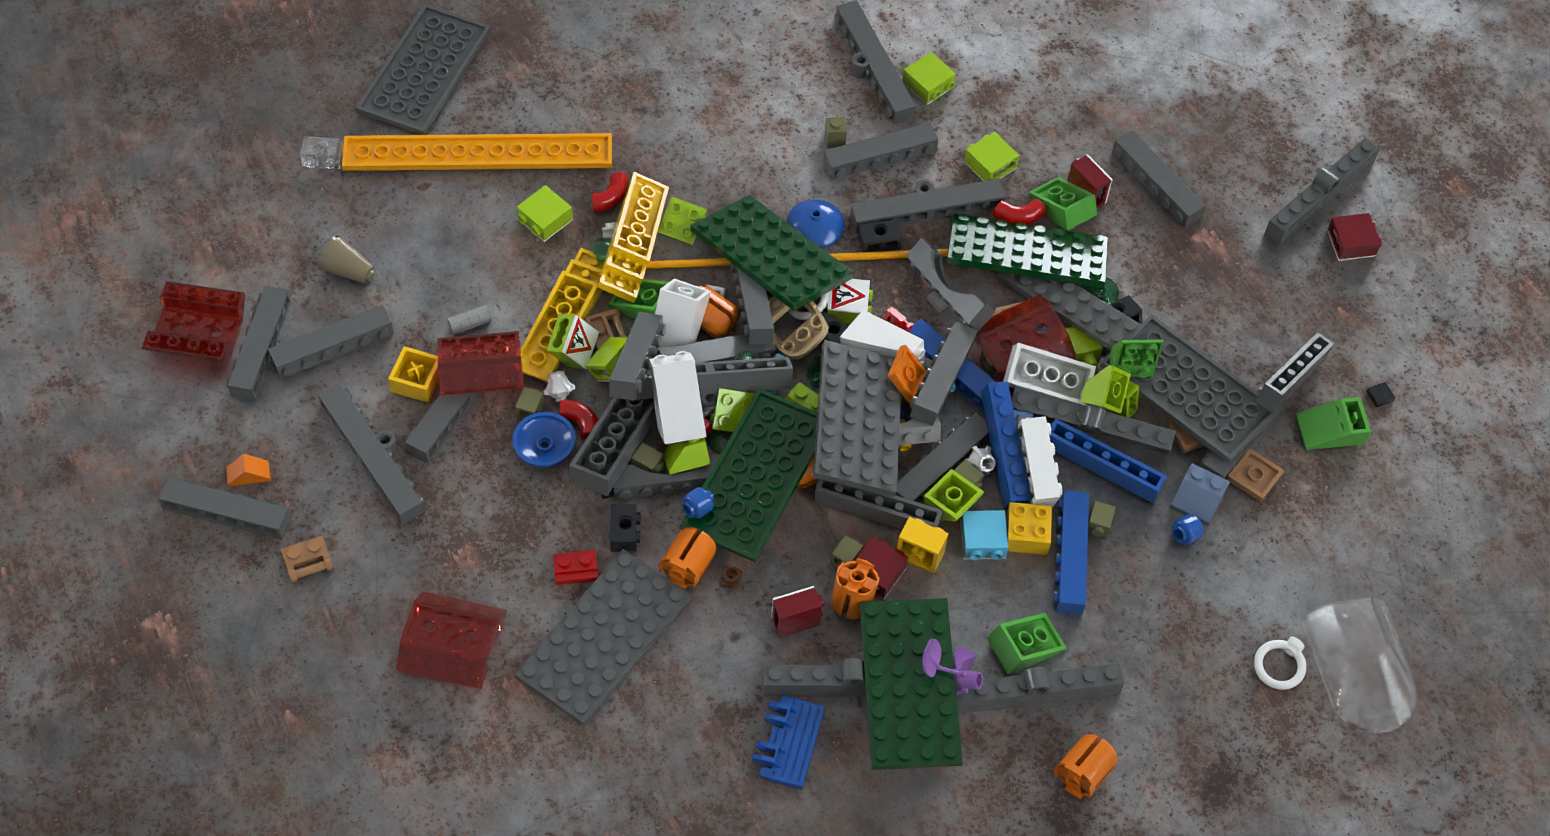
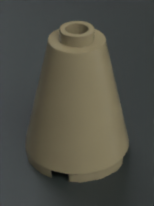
M336 234V238L332 237L321 253L323 255L322 261L318 260L317 268L322 271L360 283L370 282L375 275V271H373L374 266L338 234Z

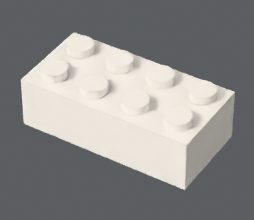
M1017 343L1012 347L1003 382L1008 381V386L1011 388L1020 387L1086 406V404L1081 402V393L1086 381L1094 376L1096 366Z
M1046 416L1021 419L1017 426L1031 496V500L1027 504L1046 505L1053 508L1061 497L1060 495H1062V485L1057 480L1059 469L1058 464L1054 463L1053 459L1055 447L1050 442V423H1047Z

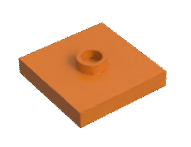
M902 345L887 376L908 403H911L913 397L918 396L916 392L920 383L925 380L926 370L907 345Z

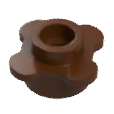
M734 566L723 567L719 583L721 585H730L732 588H738L740 585L739 579L743 576L742 570Z

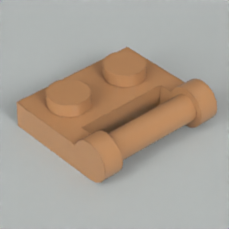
M611 309L585 317V322L599 332L595 343L597 351L609 337H614L607 320L613 321L619 337H628L620 319L619 309Z
M323 536L281 549L292 583L298 581V578L325 569L327 571L334 569ZM324 559L322 562L295 570V568Z

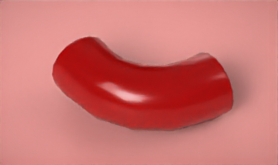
M613 173L609 178L610 186L604 192L592 194L593 213L611 210L623 201L629 186V177L626 173Z
M1033 199L1030 203L1021 207L1013 206L1002 200L995 207L992 215L998 220H1005L1012 224L1019 222L1031 224L1046 214V207L1037 199Z
M560 400V415L579 425L580 438L585 441L599 419L591 408L581 402Z

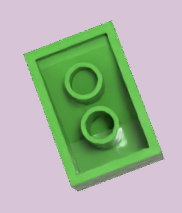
M1060 177L1029 192V196L1032 199H1037L1044 204L1046 215L1056 225L1066 230L1073 229L1075 226L1097 215L1095 195Z
M643 279L634 303L614 295L607 305L612 309H619L620 313L635 320L639 312L655 314L660 289L669 282Z
M1046 613L999 624L987 637L1007 674L1023 671L1067 649Z

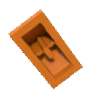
M242 454L226 467L228 487L271 481L269 461Z

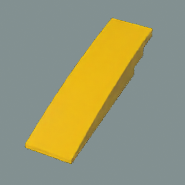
M633 172L597 288L630 302H635L646 267L651 258L669 189L668 186Z
M580 248L575 259H571L567 269L560 274L511 366L512 370L548 383V374L555 372L561 363L560 360L546 351L559 314L577 315L585 321V317L590 315L603 291L597 288L606 256Z

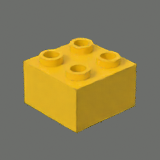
M404 346L388 378L391 392L429 403L444 372L442 357Z
M1009 503L1006 517L1008 551L1048 555L1051 545L1052 506Z
M909 517L899 536L897 549L909 557L908 563L934 574L945 553L949 533H946L939 527L925 524L920 519Z

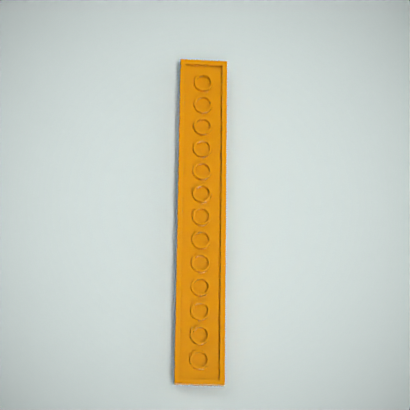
M612 133L344 136L342 157L343 171L612 168Z

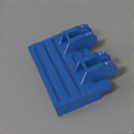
M782 695L780 703L770 701L767 707L772 711L785 714L786 717L766 714L764 720L769 724L771 723L783 728L773 726L769 742L758 741L755 746L760 751L774 754V758L754 754L752 760L755 763L772 767L770 769L761 766L759 777L769 779L768 781L802 790L825 706Z

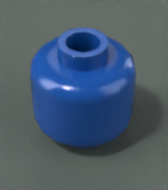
M701 487L693 489L683 497L682 509L684 513L690 518H702L713 510V494Z
M1191 514L1177 519L1172 525L1173 538L1183 545H1189L1203 535L1202 522Z

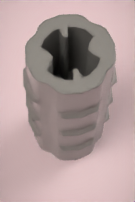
M486 305L461 314H456L447 318L452 334L455 335L491 322V317Z

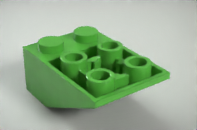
M1121 340L1112 345L1109 356L1110 365L1130 373V377H1153L1164 341Z
M1361 397L1339 399L1295 415L1305 450L1364 445L1371 434Z

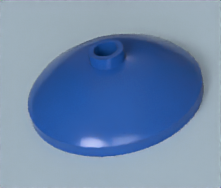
M823 200L803 201L793 207L787 217L788 224L821 248L836 243L844 232L845 221L842 213L836 206Z
M539 412L527 416L517 425L513 433V447L517 456L523 462L534 467L546 468L556 466L565 461L575 447V431L572 425L563 416L552 412Z

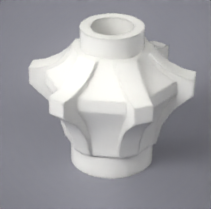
M556 371L548 374V384L543 393L555 398V402H560V400H567V395L576 388L567 379L564 371Z
M973 446V452L965 460L987 476L996 464L995 459L991 455V448L989 446L985 448Z

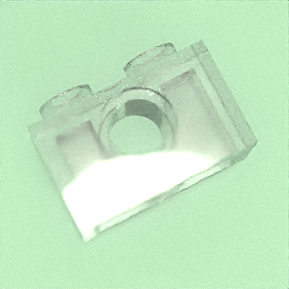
M304 136L300 151L302 165L341 169L343 140Z

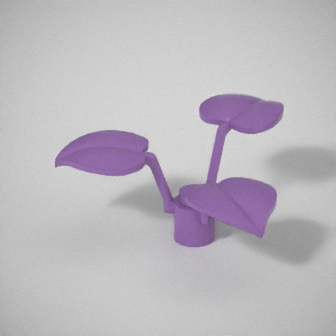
M936 639L928 641L922 659L923 670L927 676L934 677L937 669L955 674L956 684L961 687V689L956 690V695L968 693V689L980 690L983 684L982 673L970 671L972 663L977 658L975 653L968 648L958 647L953 657L955 670L939 665L941 659L940 643Z

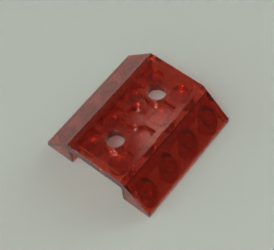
M166 281L160 296L163 309L155 330L147 331L141 347L142 350L216 361H224L232 356L243 324L245 293ZM175 326H183L182 329H179L178 331L173 330ZM216 331L222 332V334L217 337L212 336V334Z
M1040 294L992 316L978 330L975 338L976 344L982 345L995 368L998 382H1003L1012 347L1017 343L1077 360L1067 330L1051 303ZM1039 325H1044L1047 328V331L1045 333H1039L1036 330V327ZM1008 342L1012 347L1009 350H1004L1000 347V344ZM1009 387L1010 393L1014 392L1015 388Z
M519 331L437 338L441 395L524 388Z
M423 591L414 600L402 633L396 669L482 689L488 671L487 659L497 630L501 631L507 610ZM431 622L435 624L432 630L423 629L426 623ZM469 632L477 633V637L473 640H468L465 636Z

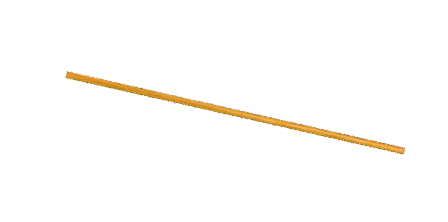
M937 249L942 257H948L949 249ZM910 250L833 253L830 255L838 261L908 258L906 255ZM726 258L649 261L646 269L730 266V261Z

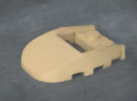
M775 296L768 301L774 324L790 308ZM813 301L804 305L812 316L783 342L774 333V346L791 359H800L807 355L828 333V324Z

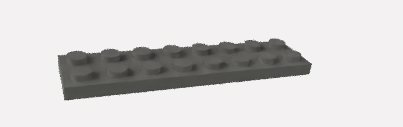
M1004 272L997 273L998 280L1028 299L1033 300L1034 303L1109 350L1112 349V345L1121 340H1137L1145 333L1143 325L1074 283Z

